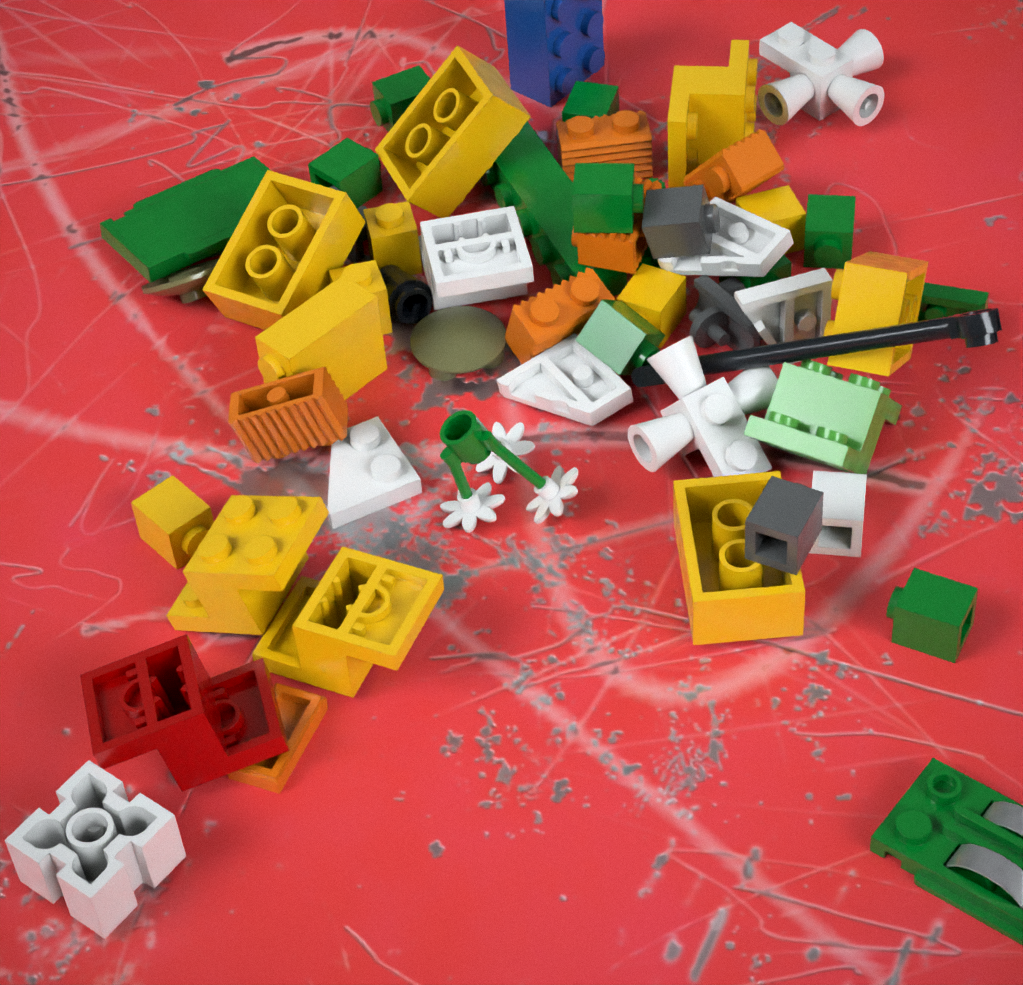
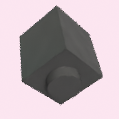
M704 185L647 190L642 230L653 259L710 254L712 234L719 233L720 216L717 205L710 204Z
M771 476L745 520V559L797 575L822 530L824 492Z

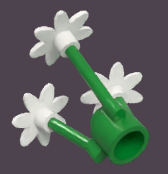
M458 411L445 420L439 433L440 439L447 446L441 452L440 458L450 468L458 488L457 500L447 501L440 505L443 512L450 514L443 521V526L445 528H452L462 523L464 531L471 533L476 527L477 517L484 522L492 523L496 521L497 515L492 509L497 508L505 501V496L502 494L490 495L492 486L489 482L483 484L477 490L470 488L461 466L462 462L477 464L475 470L479 473L487 472L493 468V480L496 484L503 482L508 467L533 484L534 492L539 496L527 505L526 510L536 512L534 517L536 524L542 523L550 513L556 517L562 515L564 505L561 499H571L578 494L577 487L572 485L578 476V469L574 467L565 473L564 469L559 465L555 468L551 478L548 476L541 477L518 457L532 452L535 448V444L531 441H520L525 430L523 423H517L506 433L502 424L495 422L491 433L472 411Z

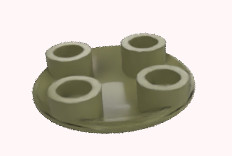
M472 306L447 307L432 312L419 321L411 333V351L422 365L429 368V375L439 381H448L457 374L470 373L482 368L491 369L498 367L504 360L503 350L506 346V329L498 317L484 309Z

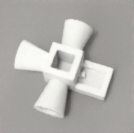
M793 22L760 39L759 54L790 73V77L762 85L758 90L760 108L772 123L784 125L800 109L819 121L841 109L855 125L864 126L870 123L881 110L885 98L884 89L879 85L853 78V76L879 69L883 64L884 53L882 46L870 31L865 29L857 30L838 49Z
M692 335L647 359L679 400L661 410L662 417L631 425L628 428L630 447L639 463L650 472L657 471L680 450L683 456L697 449L700 450L714 477L761 473L772 469L760 443L743 435L748 422L745 415L762 411L769 407L778 381L775 373L769 366L744 369L729 383L722 377L707 385Z

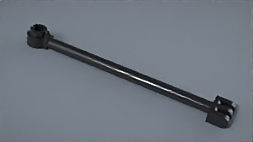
M989 308L949 317L707 354L698 357L703 374L710 375L783 364L784 362L790 363L949 338H964L966 348L979 347L998 342L997 332L1002 330L998 308ZM650 364L634 369L631 375L632 381L637 387L665 384L664 380Z

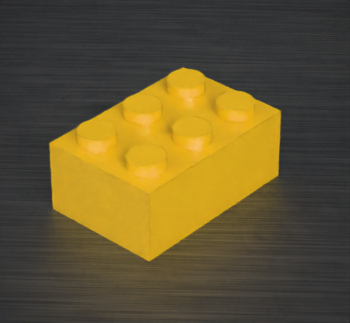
M457 45L378 144L375 151L407 201L440 218L449 217L457 206L464 201L466 195L484 173L491 168L494 161L521 131L531 116L494 66Z
M267 170L202 290L224 317L266 330L331 284L329 270L343 266L366 222L346 192Z
M872 251L846 261L844 270L837 269L834 275L831 299L838 300L835 321H827L823 336L917 322L929 261ZM913 344L828 357L827 365L890 376L911 359Z
M780 471L673 481L674 529L693 645L803 635L805 587L801 568L798 574L794 575L745 559V520L771 476L782 479Z

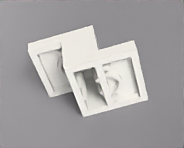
M514 206L420 222L421 235L418 236L420 255L427 284L431 290L434 310L528 294L527 283L534 282L533 265Z

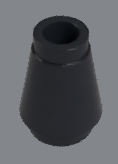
M386 265L380 269L387 288L390 315L393 319L402 323L416 324L429 315L432 309V294L426 283L400 269L397 265Z

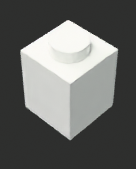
M813 471L812 489L824 492L822 530L809 553L861 557L867 474Z

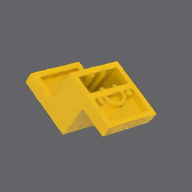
M731 40L729 67L674 65L667 120L668 188L684 187V177L723 148L725 149L729 145H733L735 142L749 136L751 133H755L757 111L755 86L757 85L758 58H749V40Z
M231 495L183 570V574L188 582L166 615L174 629L178 631L263 635L307 562L309 556L306 551L329 514L322 498L307 496Z
M342 546L321 581L305 576L300 577L252 653L253 661L263 658L271 673L354 698L373 664L396 671L399 669L444 591L443 575Z

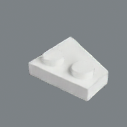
M714 197L710 204H716L718 207L720 229L719 233L712 234L710 254L659 258L657 260L661 269L680 275L764 277L794 243L790 230L718 197Z
M821 268L734 292V298L768 345L822 337L827 321L831 320V289L833 280L827 270ZM801 361L790 362L789 364H794Z
M575 333L497 379L499 392L503 397L590 426L596 425L633 402L631 388L610 367L576 341L577 335Z
M378 416L347 428V437L343 441L338 439L335 443L331 444L327 509L329 511V524L332 529L422 493L421 478Z

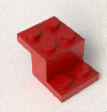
M185 634L80 675L92 752L102 769L157 749L183 792L289 751L271 675L263 658L210 678L188 635Z

